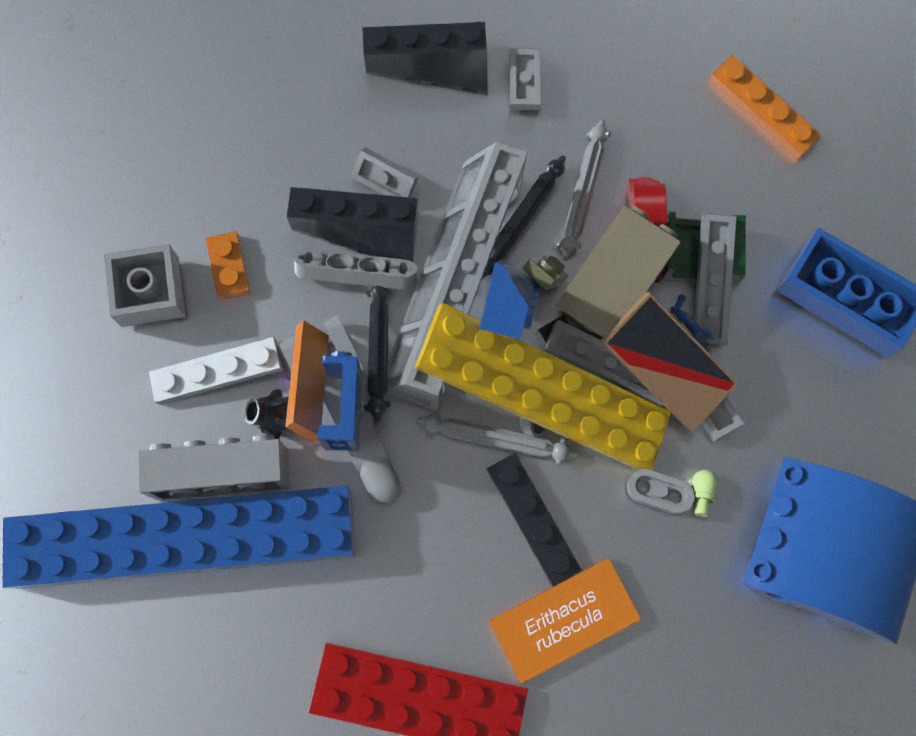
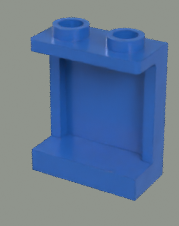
M335 351L331 353V356H323L322 364L329 378L342 379L340 425H318V440L325 450L359 451L363 373L358 357L352 356L350 352Z

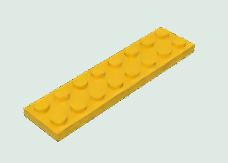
M445 303L438 305L416 361L415 369L636 470H653L671 415L670 411L520 339L479 329L480 320Z

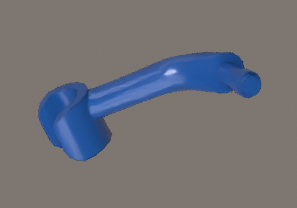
M680 294L675 306L670 307L671 313L676 314L678 319L693 334L695 340L709 353L710 349L702 344V342L707 338L715 340V337L707 329H701L689 314L681 310L686 296Z

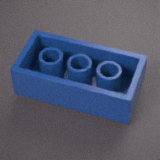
M818 228L807 239L776 289L780 294L887 358L904 348L916 327V284L821 228Z

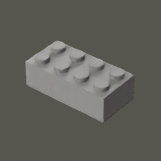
M257 435L253 437V441L240 442L239 438L219 439V444L206 445L205 441L199 440L187 441L184 443V447L171 448V444L159 443L150 445V450L139 451V492L155 500L290 489L288 449L279 439H274L273 435Z

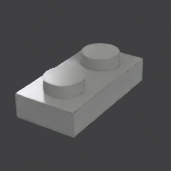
M510 49V110H540V49Z
M365 147L360 150L351 178L383 195L411 198L419 176Z

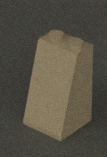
M623 205L555 305L558 313L564 315L567 319L599 340H602L645 292L649 291L680 244V241L676 239V232L663 224L657 227L649 222V215L636 206L629 209Z

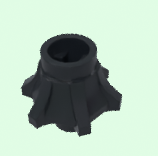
M275 389L266 397L251 398L245 407V421L249 425H255L261 430V433L273 435L274 439H280L282 432L286 429L289 397H283L281 390Z

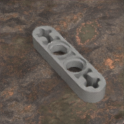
M312 249L301 250L294 255V272L303 279L373 287L382 286L384 288L401 290L410 289L417 283V265L409 260ZM343 266V267H347V268H344V269H336V268H333V267ZM366 270H376L378 272H366Z

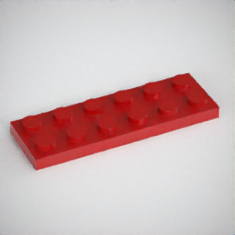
M325 643L309 714L405 736H519L528 688Z

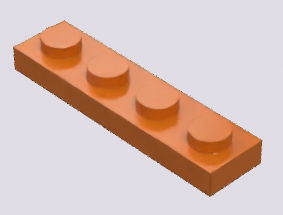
M731 55L711 74L709 80L797 160L822 136L734 55Z

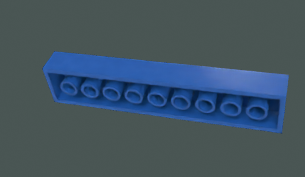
M347 485L4 517L2 588L27 589L356 557L351 489Z

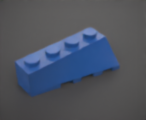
M495 262L479 329L520 339L523 328L528 330L531 328L541 285L525 273L522 267Z

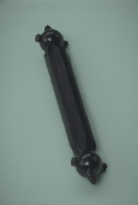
M562 155L547 164V172L538 177L496 239L482 279L493 274L495 262L505 259L555 187L556 178L564 174L566 156Z
M372 286L370 291H367V297L373 298L369 314L368 393L371 399L363 408L365 412L369 411L376 423L380 421L387 408L391 407L390 401H385L384 396L387 393L389 305L386 299L393 290L392 288H384L382 286Z

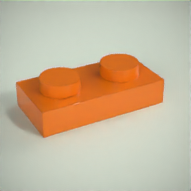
M237 231L205 238L218 299L224 300L250 294L251 291Z

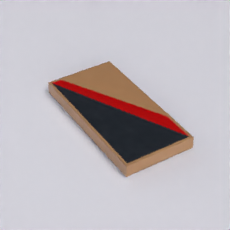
M645 292L600 341L692 432L697 429L738 384L657 299L648 292Z

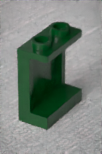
M669 211L667 214V227L677 233L676 239L680 241V244L662 270V281L697 283L701 220L676 218V212ZM732 215L736 216L732 286H737L746 276V215Z

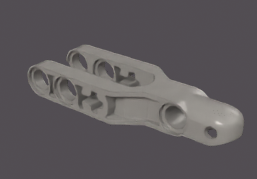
M338 315L323 321L336 351L350 352L352 356L358 357ZM294 336L278 342L291 371L295 344ZM359 360L363 373L361 403L364 406L367 405L371 397L368 393V376ZM324 401L322 425H338L334 422ZM364 411L360 419L359 451L348 452L370 497L378 503L385 504L393 501L398 496L401 486L397 474L374 429L375 422L373 416L369 411Z

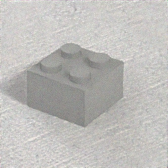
M170 244L104 254L110 317L121 327L186 317L179 257Z

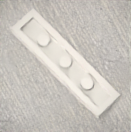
M271 337L149 371L154 401L160 405L283 371L277 340Z

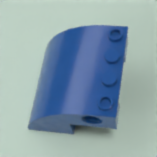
M784 457L743 585L747 586L757 595L817 613L827 623L897 645L916 581V501L893 489L853 474Z

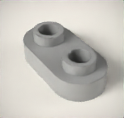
M641 469L633 473L627 481V492L631 499L671 514H680L687 511L694 502L693 489L687 482L662 473ZM639 482H645L648 485L647 493L639 491ZM671 492L679 494V503L676 504L670 500Z

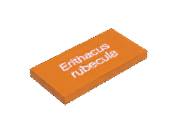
M607 558L489 620V623L519 683L522 684L642 619L610 559Z

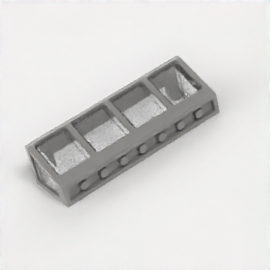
M495 142L464 161L388 359L386 394L439 411L445 394L444 382L415 369L416 361L439 304L445 303L469 315L509 205L515 202L519 194L527 158L526 151Z

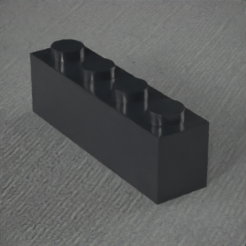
M485 22L362 27L366 74L399 80L410 78L420 80L421 84L432 85V83L449 85L450 89L462 91L463 88L477 90V94L488 95Z
M298 187L290 188L287 219L292 231L327 243L333 242L345 246L346 249L354 252L360 251L377 257L404 259L414 263L419 215L418 198Z

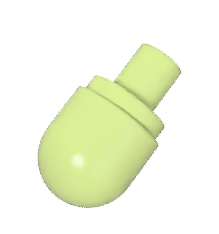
M709 470L698 471L693 476L691 483L694 492V502H696L694 514L700 517L708 516L709 504L715 503L718 494V478Z

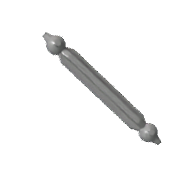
M600 120L586 134L587 138L591 139V142L585 149L564 227L565 237L561 242H557L556 245L561 250L564 261H568L570 256L582 247L581 243H578L576 239L583 231L604 152L602 143L606 141L607 137H611V131H607L605 128L604 120Z
M432 410V414L426 417H417L416 420L418 424L424 427L429 437H433L434 433L441 431L447 437L540 458L552 456L556 460L555 464L562 466V462L568 459L577 458L578 455L566 444V439H560V442L554 445L545 438L532 437L523 433L455 418L442 420L438 416L439 411Z

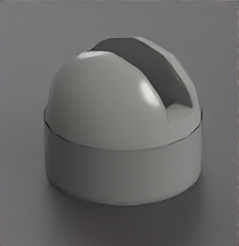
M522 417L519 419L521 431L528 436L541 437L546 431V428Z

